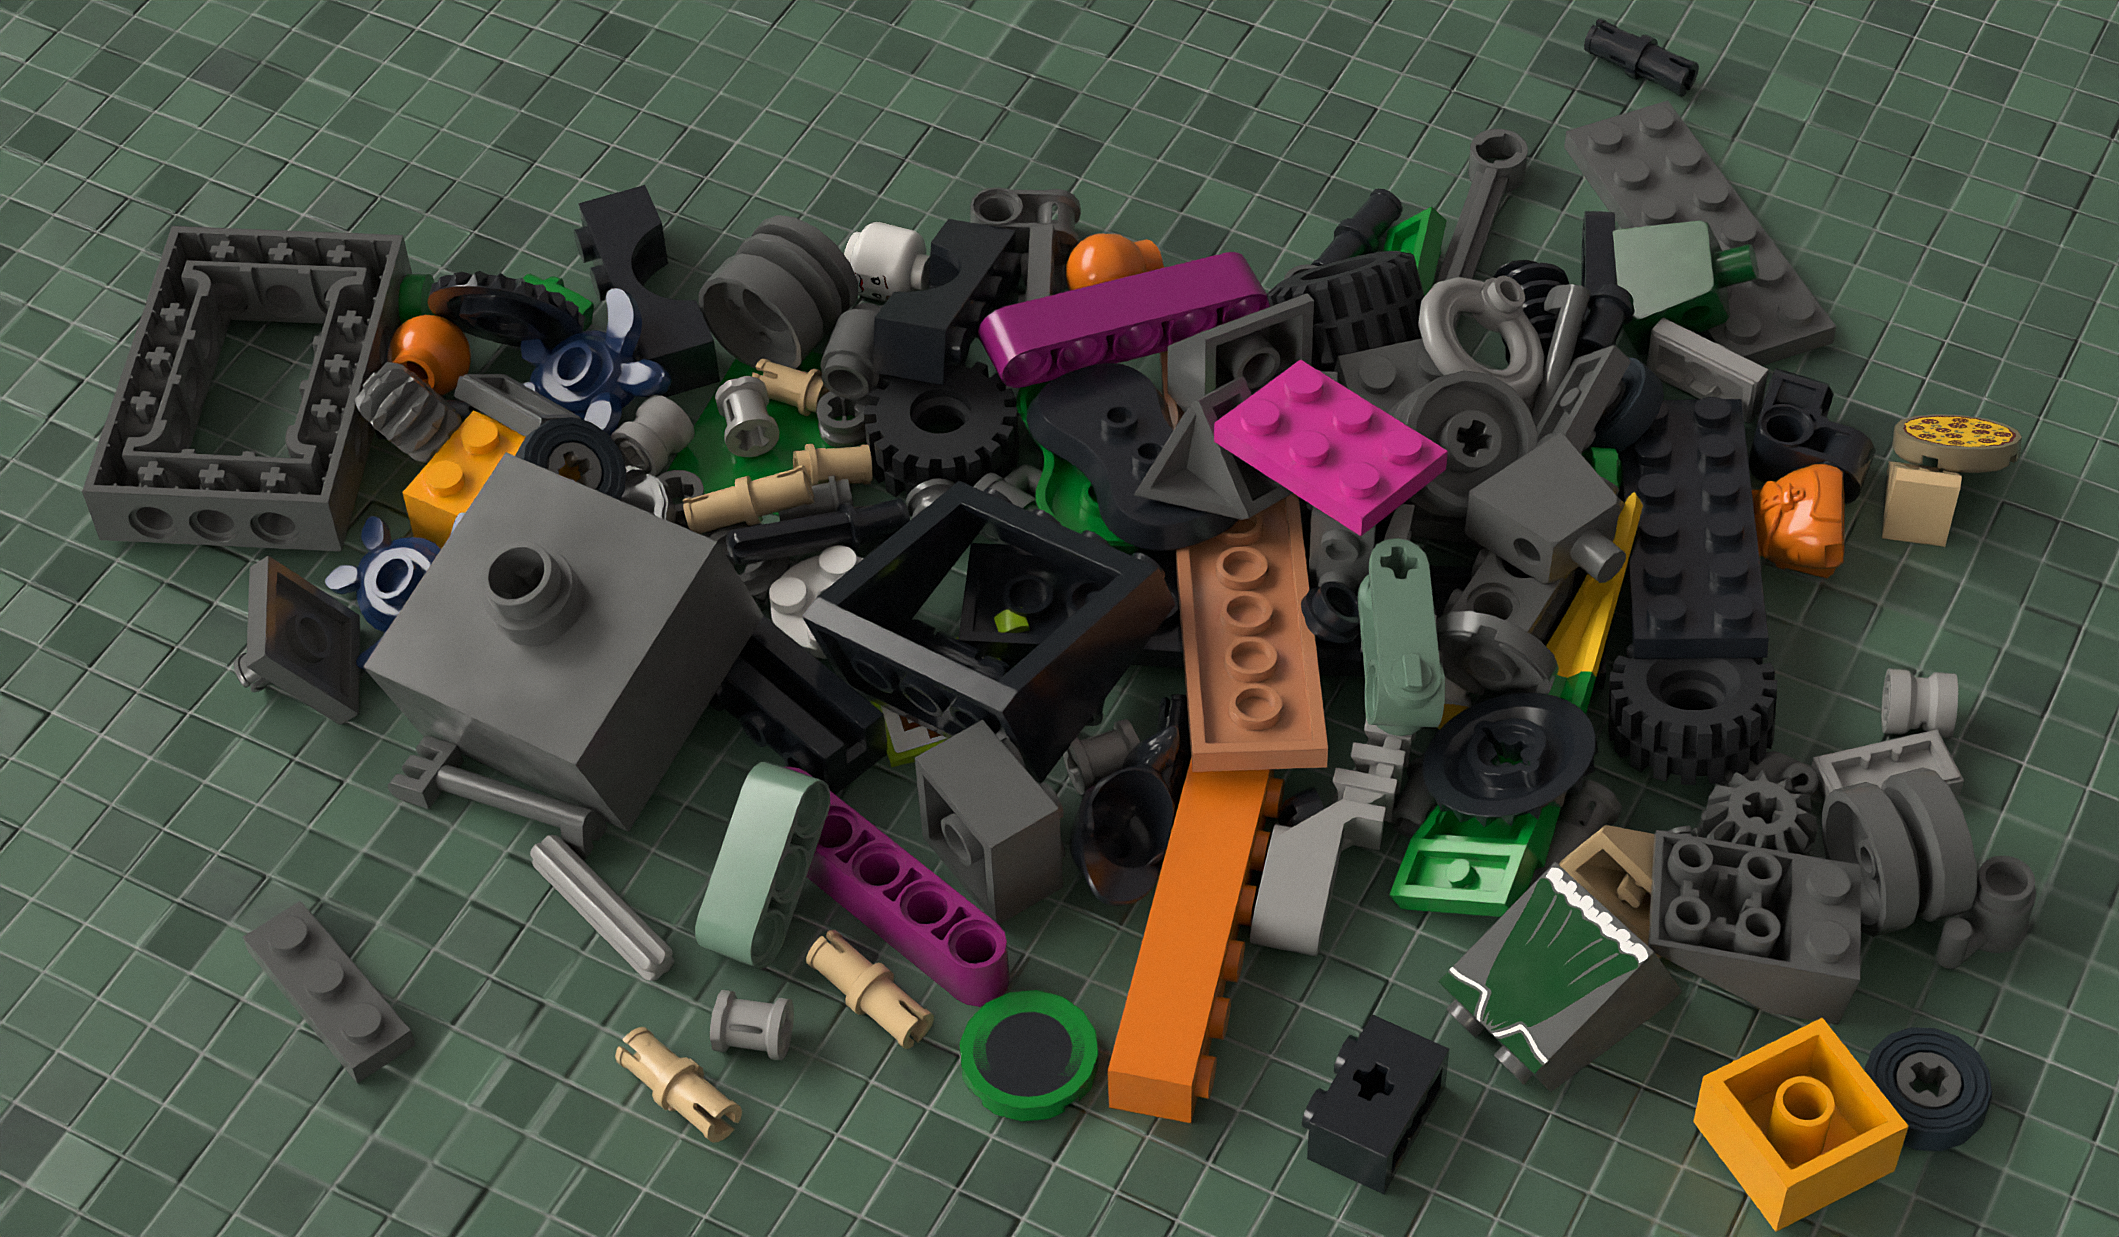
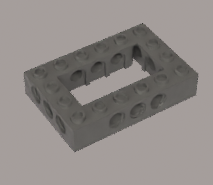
M189 226L171 227L82 490L99 540L342 551L375 432L373 425L362 417L361 412L358 411L355 398L364 388L362 385L374 371L377 373L388 362L387 355L391 338L397 328L401 326L398 304L400 285L407 274H412L403 235ZM230 320L324 324L321 336H314L312 346L315 357L308 380H301L299 391L302 401L295 425H288L285 442L290 458L257 457L256 452L243 451L242 456L196 454L195 449H190Z

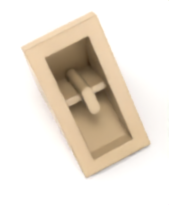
M1889 461L1886 477L1882 538L1945 547L1961 487L1962 476L1957 472L1944 471L1943 468Z
M1605 825L1562 859L1559 865L1648 946L1655 834Z

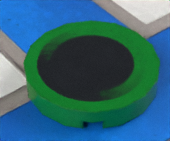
M1039 990L1009 992L985 1003L967 1022L960 1040L962 1078L969 1091L971 1088L974 1095L981 1099L982 1105L995 1115L1021 1122L1050 1119L1065 1112L1066 1105L1074 1102L1078 1097L1080 1101L1091 1090L1099 1068L1096 1031L1084 1011L1063 996Z

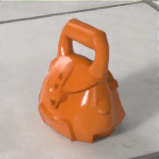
M1814 464L1793 471L1776 482L1767 481L1761 489L1752 490L1759 557L1763 556L1776 564V567L1784 570L1789 568L1824 578L1834 574L1835 569L1844 563L1845 500L1843 471L1826 464Z

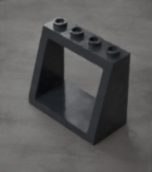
M958 481L817 596L802 615V618L837 676L861 696L948 739L983 720L1000 740L1008 738L1016 746L1023 758L1026 771L1036 782L1041 783L1046 779L1070 747V743L1076 739L1174 608L1175 602L1164 581L1165 573L1163 569L1147 555L1135 552L1131 556L1111 547L1105 539L1092 531L1085 530L1080 534L1062 526L1056 518L1041 509H1034L1030 512L1014 505L1005 495L995 489L985 488L982 491ZM980 531L1105 586L1104 589L998 681L899 636L900 631L905 629L907 623L913 619Z

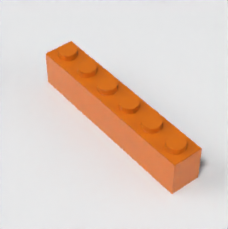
M1192 758L1190 760L1108 1068L1109 1108L1192 1123L1197 1098L1209 1099L1211 1096L1217 1057L1209 1056L1208 1054L1212 1038L1224 1040L1231 1010V999L1224 998L1223 993L1226 981L1238 983L1240 978L1245 942L1237 941L1240 925L1252 926L1259 888L1250 884L1254 870L1261 872L1264 870L1272 832L1264 831L1267 817L1278 819L1283 801L1285 779L1275 778L1274 769L1193 772Z

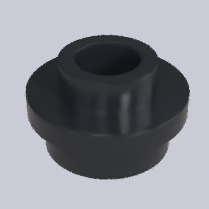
M1326 582L1321 587L1312 588L1303 597L1301 610L1308 629L1319 639L1326 642L1347 644L1352 642L1360 633L1358 596L1348 587L1337 582Z

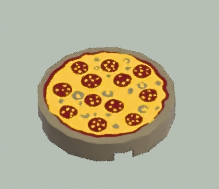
M1948 414L1920 415L1900 420L1894 426L1893 449L1900 458L1915 465L1922 464L1923 456L1938 459L1937 468H1943L1944 471L1966 473L1992 472L2009 466L2010 461L2013 463L2018 461L2020 458L2022 436L2018 430L2004 423L1985 418Z

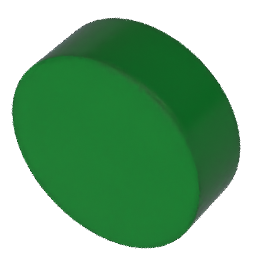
M407 274L403 278L400 285L398 303L401 325L407 320L420 315H435L428 306L431 285L435 283L432 275Z

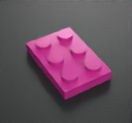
M1301 359L1214 423L1215 443L1359 536L1364 535L1446 470L1448 454L1446 449Z

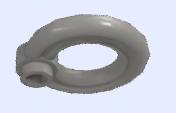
M1499 276L1498 278H1490L1483 282L1455 277L1434 284L1422 299L1418 326L1427 353L1444 376L1463 370L1491 374L1513 387L1522 400L1530 398L1543 380L1544 352L1537 331L1523 311V304L1525 302L1524 291L1514 279L1507 276ZM1458 313H1472L1476 321L1484 328L1500 332L1507 343L1510 353V364L1506 369H1489L1476 362L1465 352L1456 337L1453 327L1454 317Z

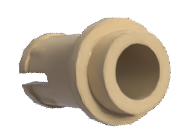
M762 358L757 363L756 369L762 371L763 376L754 372L752 374V377H756L765 383L769 399L798 407V412L804 416H809L811 412L816 413L819 400L823 395L830 392L822 381V372L817 369L803 372Z
M806 444L805 450L794 451L793 469L804 465L812 486L828 483V476L835 475L836 481L848 478L849 484H871L872 458L867 444L860 447L815 449L813 444Z

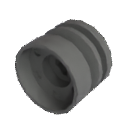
M776 215L763 220L751 237L746 238L740 245L735 256L727 258L708 278L698 293L699 308L710 332L720 345L738 361L756 369L760 359L765 358L773 363L797 369L815 350L823 335L829 334L834 329L840 315L851 310L858 300V281L848 259L838 246L819 229L795 217Z

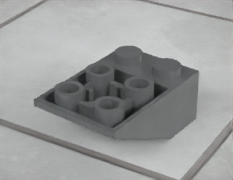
M1656 830L1653 848L1648 947L1665 959L1769 1013L1814 1021L1823 1018L1826 1023L1838 1025L1860 982L1861 865Z

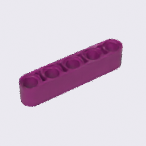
M1228 252L1000 308L983 320L978 329V337L1002 382L1008 387L1020 388L1054 380L1066 373L1091 365L1121 363L1168 351L1169 345L1269 308L1270 305L1265 289L1245 257L1237 252Z
M787 766L785 767V768H788V769H791V770H794V771H797V772L806 774V775H808V776H811L810 774H808L807 772H805V771H803V770H801V769H799V768L787 767ZM830 791L828 815L806 877L960 1002L980 1007L989 1001L1003 996L1008 989L1009 966L1007 940L1002 928ZM930 921L936 922V923H933V924H922V923L930 922ZM975 960H983V961H985V962H983V963H978V964L969 963L970 961H975Z

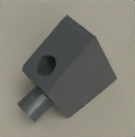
M1562 433L1553 436L1469 491L1465 534L1542 584H1553L1579 566L1599 583H1605L1620 571L1626 560V553L1613 543L1620 509L1618 497Z

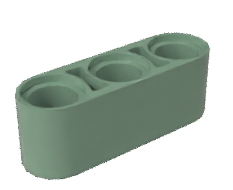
M768 761L760 762L752 768L739 794L695 925V938L698 945L758 969L766 968L774 961L784 943L828 815L830 789L827 783Z

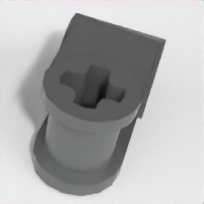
M993 187L978 192L972 198L970 222L1016 230V253L1029 251L1030 227L1054 225L1066 265L1071 252L1080 243L1079 236L1075 232V224L1079 221L1081 215L1080 202L1074 194L1066 190H1012ZM1054 205L1058 207V220H1052V207Z

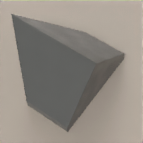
M1244 377L1236 378L1190 403L1134 496L1243 520L1254 516L1293 493L1214 442V423L1252 395Z

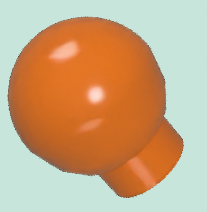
M1098 233L1082 240L1071 252L1066 265V282L1069 291L1161 269L1164 268L1158 247L1151 240L1145 239L1132 242L1119 234Z
M420 315L407 320L394 332L389 345L387 360L388 362L402 364L410 372H414L421 380L429 384L439 395H444L456 388L459 376L468 374L471 364V350L465 334L455 323L437 315Z

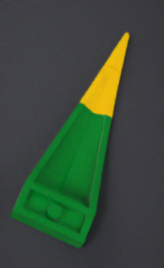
M1635 492L1627 498L1625 506L1618 517L1615 539L1613 540V543L1626 553V560L1622 568L1612 579L1605 583H1599L1591 575L1587 574L1562 621L1546 645L1554 654L1559 667L1548 695H1554L1575 704L1585 714L1589 706L1643 504ZM1497 753L1500 764L1505 762L1511 763L1512 765L1518 764L1520 762L1523 764L1522 759L1515 762L1509 758L1505 759L1499 753ZM1437 805L1412 836L1389 896L1401 909L1501 917L1528 890L1534 871L1545 866L1561 807L1547 805L1541 808L1539 820L1530 814L1518 816L1511 827L1502 818H1497L1484 828L1475 817L1468 821L1460 822L1453 811L1442 812Z

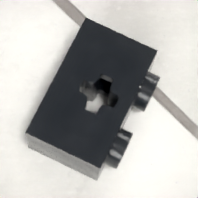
M1372 1015L1359 1038L1349 1035L1343 1043L1334 1065V1073L1337 1076L1328 1091L1318 1088L1306 1107L1302 1119V1127L1309 1130L1307 1159L1379 1193L1385 1194L1446 1086L1450 1049Z

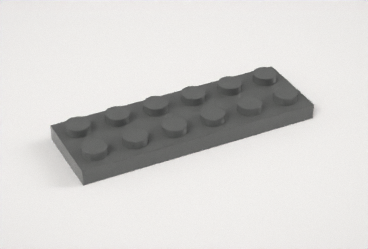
M1668 100L1566 131L1565 150L1609 212H1615V220L1621 229L1701 220L1709 223L1722 251L1747 244L1752 245L1758 263L1759 279L1728 286L1730 317L1725 323L1698 333V335L1718 343L1726 349L1761 366L1833 343L1836 325Z

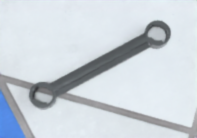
M1490 129L1479 133L1472 140L1468 176L1472 184L1436 283L1455 277L1474 279L1504 193L1517 189L1525 179L1528 146L1525 140L1517 133L1506 129ZM1488 158H1503V159H1506V160H1495V161H1494V164L1485 161V159H1488ZM1462 312L1454 317V330L1457 328Z

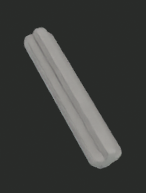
M548 835L541 843L533 846L530 852L533 858V867L645 980L656 981L663 973L671 970L674 965L672 949L559 836Z

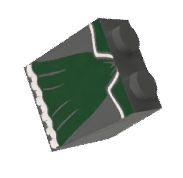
M1556 862L1438 981L1454 999L1446 1010L1475 1039L1484 1030L1489 1032L1502 1045L1493 1056L1523 1085L1534 1076L1550 1092L1671 1003L1682 992L1655 952Z

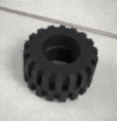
M1384 251L1332 262L1286 278L1267 293L1270 307L1307 293L1314 300L1311 366L1315 369L1335 366L1338 356L1417 340L1421 337L1418 322L1421 301L1425 296L1415 257L1411 253Z

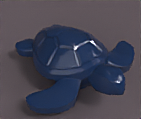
M618 288L609 290L606 295L608 308L606 332L596 330L583 331V333L570 336L553 349L544 340L521 341L522 358L535 366L530 382H526L523 385L581 417V420L592 422L610 436L619 424L622 408L628 405L635 397L662 396L668 391L672 382L670 373L663 366L646 359L637 362L633 356L642 330L641 312L632 295Z
M464 512L459 513L455 518L451 534L464 516ZM372 516L366 520L361 534V539L369 552L361 559L358 567L340 565L326 577L325 584L337 594H347L356 591L357 602L365 620L375 629L384 632L385 635L441 548L425 538L408 537L391 541L390 529L386 522ZM383 636L356 659L357 666L366 674L369 673L363 666Z

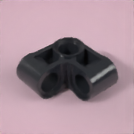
M1778 368L1775 369L1763 401L1749 455V469L1758 480L1764 483L1767 481L1776 482L1793 471L1814 464L1830 465L1843 471L1845 504H1849L1855 501L1861 493L1876 449L1870 438L1863 432L1829 421L1827 415L1834 396L1830 384Z

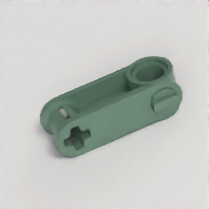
M1400 538L1386 539L1378 543L1371 552L1368 566L1369 575L1361 582L1358 591V609L1365 671V713L1369 725H1377L1379 729L1388 734L1406 736L1414 734L1421 730L1422 727H1438L1440 725L1445 704V675L1439 659L1430 569L1426 554L1418 545L1409 540Z

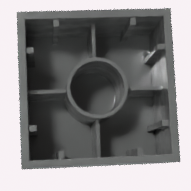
M505 452L363 667L422 736H430L456 744L461 754L561 801L596 811L604 817L606 822L629 832L764 615L717 541Z

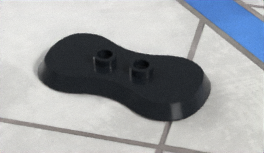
M1102 363L1083 367L1049 382L1031 401L1027 409L1026 421L1033 438L1044 448L1072 463L1084 473L1095 490L1100 515L1105 525L1114 535L1126 543L1153 551L1185 548L1220 535L1239 520L1134 496L1139 485L1174 431L1168 404L1163 395L1151 380L1138 370L1117 363Z

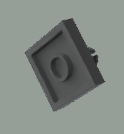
M269 555L250 566L247 653H242L234 661V671L237 679L245 688L251 685L252 692H260L268 684L273 683L339 725L358 715L359 667L356 664V659L360 651V615Z

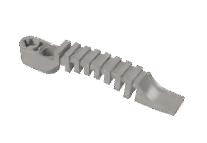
M1402 504L1395 510L1384 540L1393 538L1411 540L1412 531H1410L1415 505ZM1366 719L1364 732L1369 741L1366 744L1353 742L1351 758L1355 763L1353 770L1335 768L1333 783L1337 788V793L1333 796L1331 806L1294 827L1275 824L1256 900L1250 933L1251 944L1318 956L1341 852L1352 845L1380 850L1384 821L1391 822L1395 795L1400 794L1404 767H1408L1412 740L1416 738V732L1406 736L1388 734L1379 729L1377 725H1369Z

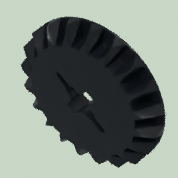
M461 271L454 273V275L442 276L438 282L432 283L428 296V306L435 315L452 321L465 333L495 343L521 347V341L540 339L544 340L553 349L570 336L583 333L585 316L579 312L578 306L572 301L565 300L561 293L549 292L543 284L534 285L525 282L523 278H508L502 273L497 276L488 275L482 271H477L472 275Z
M1513 693L1479 702L1463 710L1444 724L1435 734L1425 752L1423 776L1430 796L1435 798L1442 812L1453 811L1460 822L1468 821L1475 817L1484 828L1497 818H1502L1512 827L1518 816L1530 814L1539 820L1541 808L1547 805L1563 807L1565 793L1582 791L1583 777L1595 772L1594 756L1599 751L1592 723L1587 715L1575 704L1560 697L1543 693ZM1497 753L1503 758H1509L1515 762L1522 759L1523 764L1521 762L1515 765L1508 762L1500 764Z

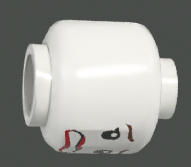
M873 222L865 226L862 232H855L850 237L844 255L850 262L857 278L859 295L887 302L893 292L917 291V289L926 290L930 279V256L926 255L925 241L919 233L881 222Z

